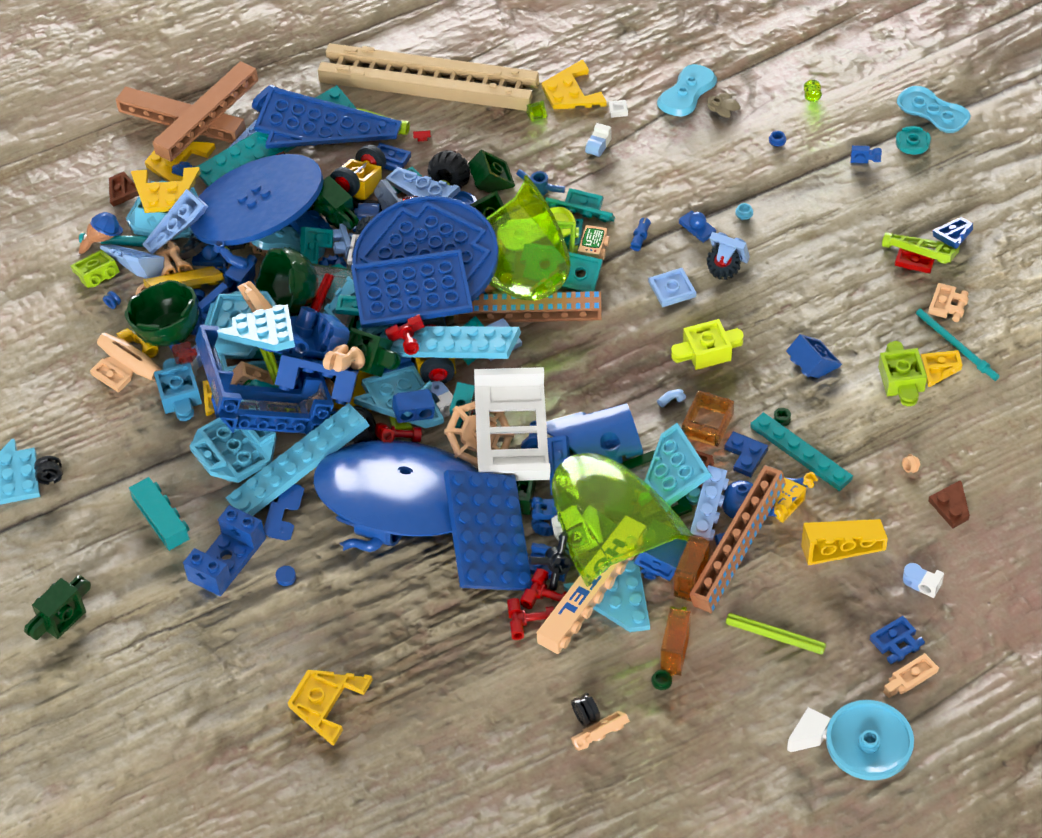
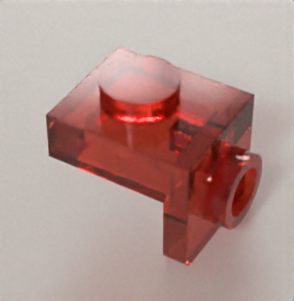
M190 342L172 346L176 364L192 363L197 356L196 348H191Z

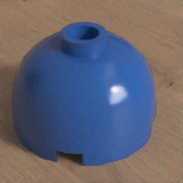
M738 480L731 483L724 491L722 508L730 518L733 519L753 486L751 482Z

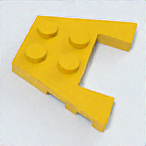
M584 60L578 61L542 82V89L553 109H574L575 106L592 108V105L607 106V101L602 92L584 96L577 84L576 77L589 74Z
M192 142L172 162L156 155L155 151H153L145 160V166L168 182L183 181V176L172 173V166L180 162H186L191 154L208 158L216 149L215 143Z
M200 167L184 168L183 181L147 183V170L131 171L145 213L168 212L186 189L190 191L194 187L195 180L201 173Z
M307 670L289 699L288 707L331 745H335L343 728L341 725L326 720L328 714L344 688L364 695L373 681L372 676H354L352 673L339 675L329 671Z

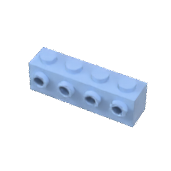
M708 465L707 469L712 477L702 484L687 544L706 549L708 541H713L715 529H712L713 523L717 524L720 512H717L718 506L722 507L724 495H721L722 489L726 490L729 481L726 478L727 470Z

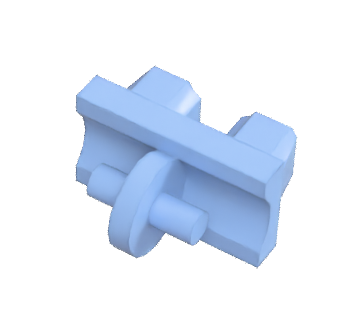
M339 224V229L333 230L334 254H343L344 258L348 259L353 233L348 234L346 226L343 224Z

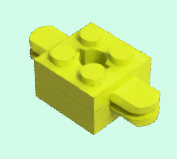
M719 319L686 327L683 330V343L672 346L671 357L676 363L691 360L696 370L728 362L732 358V349L743 345L744 335L738 328L725 331Z

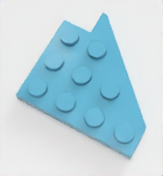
M415 365L383 373L382 377L372 376L362 379V386L366 394L354 397V404L396 418L392 409L393 396L397 393L416 391L425 383ZM434 401V418L410 421L408 423L423 428H430L443 424L444 417Z

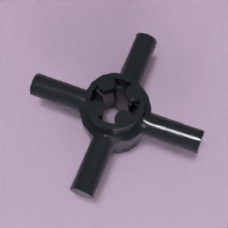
M565 532L560 533L558 546L549 548L545 553V557H529V564L547 565L552 572L549 589L553 591L557 590L560 575L566 574L571 566H588V559L570 558L569 554L565 551L568 540V533Z

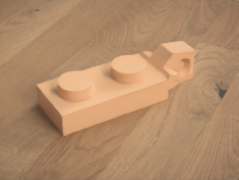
M924 653L894 672L892 677L889 678V683L884 686L883 693L888 698L896 695L898 692L900 694L906 693L936 674L939 667Z
M617 711L582 729L583 732L571 738L575 749L580 751L588 748L589 743H592V741L602 740L606 737L605 734L621 730L624 724L630 722L627 714Z

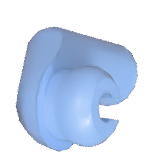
M682 389L668 391L657 400V403L660 407H664L675 398L678 402H682L686 399V395Z

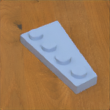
M399 167L386 177L393 187L412 198L420 196L453 198L461 191L458 185H447V182L441 180L437 182L432 180L431 177H421L415 172Z

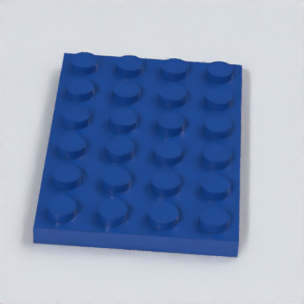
M461 249L351 265L361 329L408 322L407 319L420 314L422 320L473 312Z
M446 470L444 472L460 588L513 591L530 589L532 586L531 572L515 475Z

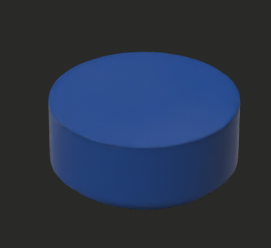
M282 566L277 569L275 576L278 584L289 586L295 582L296 573L293 567Z

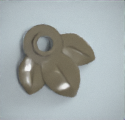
M719 93L717 96H711L707 100V107L711 111L717 112L720 116L730 118V111L740 110L741 108L739 103L732 99V95L728 93Z

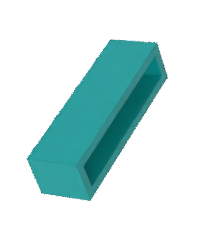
M147 477L129 487L132 500L168 551L190 540L188 536L190 529L187 523L179 519L180 515L175 507L171 508L169 498L166 494H161L162 490L157 482L153 483L150 477Z

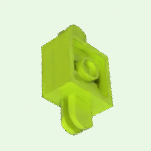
M892 341L887 344L886 352L880 353L878 369L887 397L899 395L902 405L911 407L918 402V392H925L927 376L918 348L905 350L901 342Z

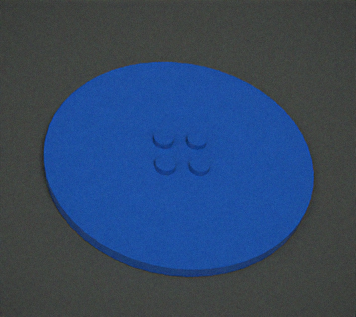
M298 154L273 155L246 163L217 179L200 194L199 198L209 207L190 228L197 239L210 245H217L219 240L224 241V246L239 245L269 236L294 222L312 206L323 187L322 171L314 160Z
M420 196L395 203L372 218L356 241L352 264L357 265L461 249L471 301L473 302L491 282L497 268L499 250L497 238L491 224L477 209L465 202L450 197Z

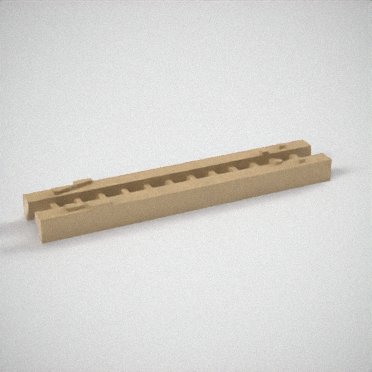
M331 43L327 47L326 57L329 60L337 61V63L321 62L318 68L320 83L530 111L532 90H526L524 87L538 88L539 86L538 71L376 50L375 47L362 46L361 48ZM347 63H354L353 66L346 65ZM363 63L370 64L369 68L362 67ZM378 67H384L386 69L379 70ZM394 69H399V70H402V71H401V72H394ZM410 71L418 72L417 75L409 74ZM426 73H428V74H434V76H433V77L426 76ZM442 75L450 76V79L442 78ZM459 78H465L466 81H460ZM476 80L483 81L482 83H475ZM508 84H509V85H515V88H511V87H507V86H508Z

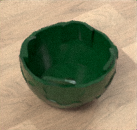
M288 247L273 248L267 252L262 261L259 275L256 279V288L259 291H267L277 305H288L290 317L299 315L302 306L309 307L318 292V278L316 277V270L306 256Z
M167 280L148 287L133 296L125 311V318L133 333L141 338L142 341L153 346L175 345L186 340L193 332L199 315L198 299L192 287L175 280Z

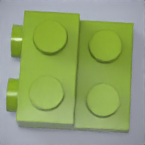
M99 250L70 265L72 271L79 276L82 284L87 288L96 287L103 280L111 279L120 272L115 260L103 250Z

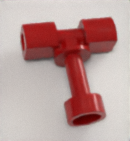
M420 314L407 319L408 323L398 327L396 324L385 329L389 340L395 341L399 338L405 340L403 348L405 353L413 355L419 350L417 340L412 337L415 331L425 327Z
M377 423L375 434L383 442H393L395 437L411 438L412 442H421L422 429L421 427H412V430H395V426H391L390 429L384 423Z
M537 568L531 579L532 586L530 589L527 588L520 603L521 606L532 609L537 599L542 600L544 597L560 602L567 592L564 591L560 594L547 589L546 582L549 574L546 570Z
M518 598L508 599L509 618L512 619L510 621L512 639H523V626H527L529 621L547 619L554 610V606L545 607V611L525 613V610L520 608Z

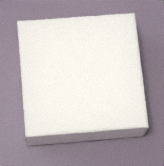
M626 100L609 102L611 118L628 116Z

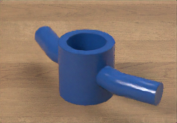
M519 169L516 173L525 182L531 184V191L536 196H543L548 191L565 193V186L548 183V175L545 172L537 171L529 176Z

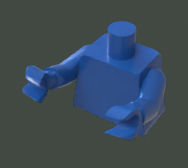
M219 240L217 245L214 244L213 251L221 253L231 266L227 269L225 263L222 260H218L224 267L218 268L215 266V268L223 273L225 284L228 286V293L231 294L239 291L237 288L239 285L255 279V264L258 260L250 254L247 258L232 254L227 248H224V241Z

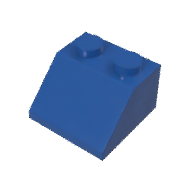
M799 334L786 350L791 356L790 360L802 368L801 372L807 377L820 378L842 365L821 340Z

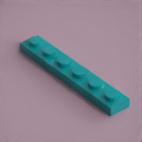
M763 412L751 422V429L838 491H841L852 481V474Z

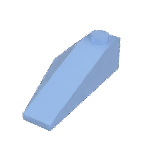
M186 189L142 245L153 254L195 223L209 206Z
M114 244L100 245L101 250L136 276L143 277L144 279L161 276L164 267L163 256Z

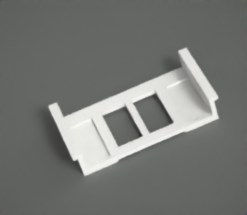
M544 367L474 369L478 472L515 475L516 481L550 480ZM536 411L537 426L490 427L489 412ZM537 433L538 448L491 450L490 434Z

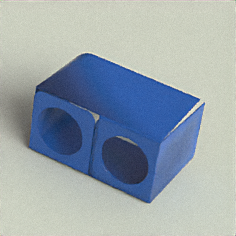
M424 389L395 394L392 400V409L397 422L403 423L434 418L435 405L431 390ZM411 412L412 414L407 417L403 413Z

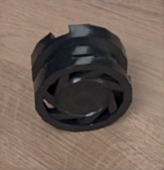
M44 456L37 459L34 464L36 481L46 485L53 481L54 484L59 482L63 475L61 460L55 456Z
M587 692L582 694L581 698L576 697L571 700L572 709L578 721L584 727L589 725L590 721L593 720L595 722L600 719L599 709L592 696L588 698L589 693Z

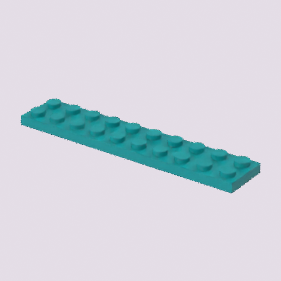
M337 85L315 97L356 109L354 104ZM255 132L196 167H200L201 173L199 177L209 187L217 179L235 168L264 157L285 154L295 147L267 149L265 143L269 135Z

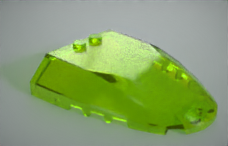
M525 175L524 182L516 196L486 218L495 232L499 250L497 268L489 285L512 297L535 301L549 297L562 287L569 276L571 264L564 237L552 211L531 179Z
M582 453L565 459L556 468L552 478V495L558 514L557 519L561 524L562 532L568 533L567 544L569 553L587 587L611 565L675 539L686 540L689 545L693 544L694 536L672 507L647 483L615 460L597 453Z

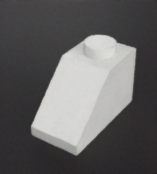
M808 707L788 739L787 751L794 752L820 746L822 741L826 739L827 728L831 718Z

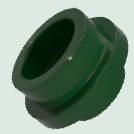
M658 670L653 674L651 683L658 690H666L672 685V676L666 670Z

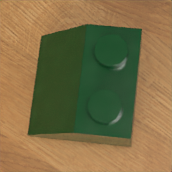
M481 149L468 162L474 184L479 190L492 193L496 190L501 191L515 186L506 161Z

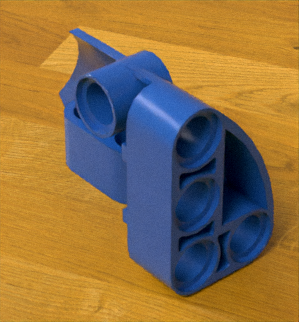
M302 306L298 316L290 317L295 347L280 351L261 349L295 357L308 356L324 359L325 354L332 351L335 347L342 344L347 345L349 330L335 316Z
M627 403L588 414L578 412L546 421L547 434L552 437L567 435L569 438V448L580 458L603 457L606 464L613 467L623 462L622 455H625L627 459L643 454L640 438Z

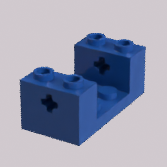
M281 355L275 385L279 386L278 389L284 391L294 389L297 386L302 367V371L308 373L318 371L322 372V376L329 378L335 375L336 380L331 398L335 399V403L346 405L347 402H351L359 370L349 367L344 371L336 372L334 369H325L322 360L305 356Z
M231 505L218 518L221 534L206 553L194 548L183 562L188 581L220 597L266 539L262 520ZM225 555L232 556L230 559H222V557Z

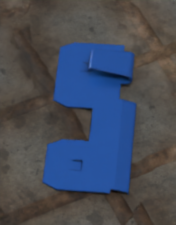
M292 485L278 496V502H271L264 526L265 535L284 541L291 540L294 525L290 522L282 521L285 509H299L304 488L301 485Z

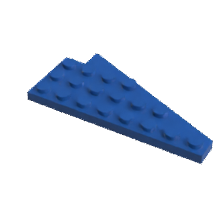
M271 86L255 123L254 131L269 135L265 143L267 149L397 139L402 121Z

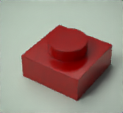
M431 130L413 131V138H417V142L428 141V138L431 137Z

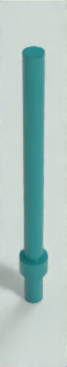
M921 308L916 311V315L973 362L981 373H986L994 381L999 379L1000 375L990 368L989 363L977 357Z

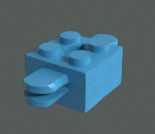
M169 358L163 362V370L154 372L165 414L175 412L180 421H188L194 416L193 406L202 404L191 363L180 365L177 359Z

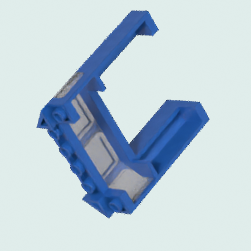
M199 325L195 338L219 417L233 434L235 429L305 433L307 435L326 419L330 418L334 404L324 377L321 375L322 372L308 373L302 371L303 368L301 367L297 386L294 389H290V391L273 387L231 384L234 373L233 371L222 370L215 348L218 337L217 330H219L218 326Z

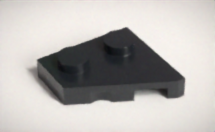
M192 234L189 236V241L183 246L180 257L183 261L194 257L208 244L200 241Z

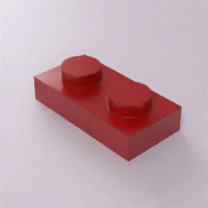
M900 248L895 260V266L931 274L935 259Z

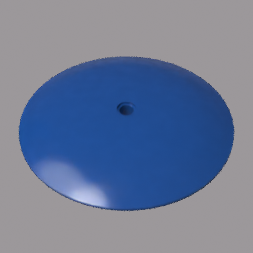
M382 440L351 444L327 455L315 470L314 487L319 498L329 509L354 524L387 534L436 536L452 533L444 472L446 470L478 472V469L469 462L458 457L455 458V454L437 447L409 441L393 440V442H383Z

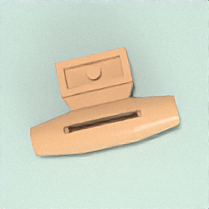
M103 333L98 338L97 344L110 357L102 358L90 372L92 376L119 393L131 381L133 373L156 381L154 372L162 369L147 354L125 340L108 333Z

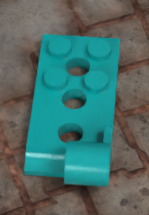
M526 244L520 263L526 266L523 275L524 279L576 292H595L603 259L536 244ZM543 262L551 264L548 269H542L540 265ZM560 266H567L568 271L566 273H559L558 268ZM578 270L586 272L585 276L581 278L575 274Z

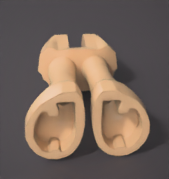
M172 240L166 243L167 249H164L162 246L155 251V255L164 257V268L161 276L176 273L174 266L170 262L172 260L175 262L178 272L194 270L190 263L180 258V248Z
M346 344L339 345L332 351L327 352L323 359L324 368L327 370L334 369L336 372L344 371L349 367L358 370L365 364L363 352L358 347H352L349 350Z

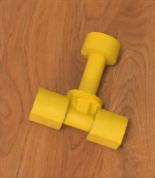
M126 328L116 333L118 338L128 343L132 341L140 343L143 346L142 352L150 358L158 354L159 349L157 346L142 341L132 330Z

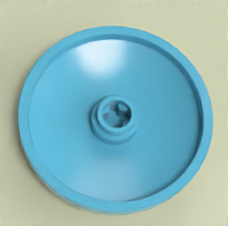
M859 700L844 705L832 716L827 728L826 745L832 760L844 772L863 780H882L896 775L908 764L914 747V735L907 719L894 707L875 700Z

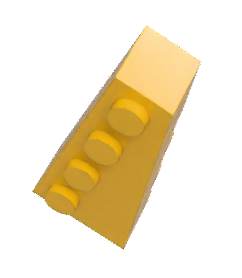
M880 519L803 523L801 547L807 564L813 565L884 551L887 547L888 538Z

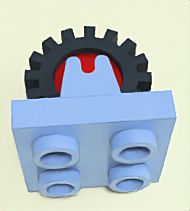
M712 232L710 236L712 253H708L706 259L707 266L713 277L716 278L717 276L720 280L724 277V280H728V276L733 278V274L738 273L737 269L740 270L741 262L748 263L750 256L747 244L740 238L733 239L724 233Z

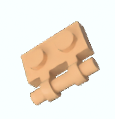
M938 283L928 314L947 318L949 313L953 315L952 320L954 322H959L964 314V306L967 305L969 300L968 292L955 293L956 287ZM952 301L956 302L957 306L951 305Z

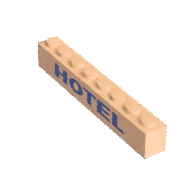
M627 516L624 517L537 631L538 644L556 654H559L562 649L567 648L573 634L579 632L582 622L585 618L588 619L591 616L594 606L601 603L604 593L607 589L610 590L613 587L616 577L624 572L628 561H632L636 556L638 548L642 546L645 539L646 526Z

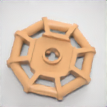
M475 401L453 408L452 416L447 428L444 429V434L447 435L455 454L454 457L469 462L478 468L477 458L464 452V450L470 449L477 453L476 414L468 416L465 413L475 409ZM505 411L489 412L495 415L494 417L489 416L490 427H497V419L501 427H510L504 414ZM459 417L463 420L461 429L455 428ZM515 433L490 434L491 450L508 449L512 439L515 437ZM455 434L460 435V440L464 444L462 448H460ZM499 437L504 438L501 448L497 446Z

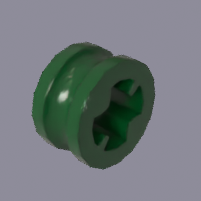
M778 408L774 411L773 419L781 425L787 426L791 421V412L786 408Z

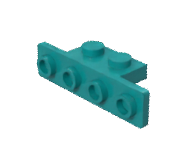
M569 188L565 202L548 197L545 199L549 208L564 207L570 210L572 214L580 213L586 218L596 217L600 221L607 223L609 221L614 222L615 220L613 213L600 210L604 199L601 195Z

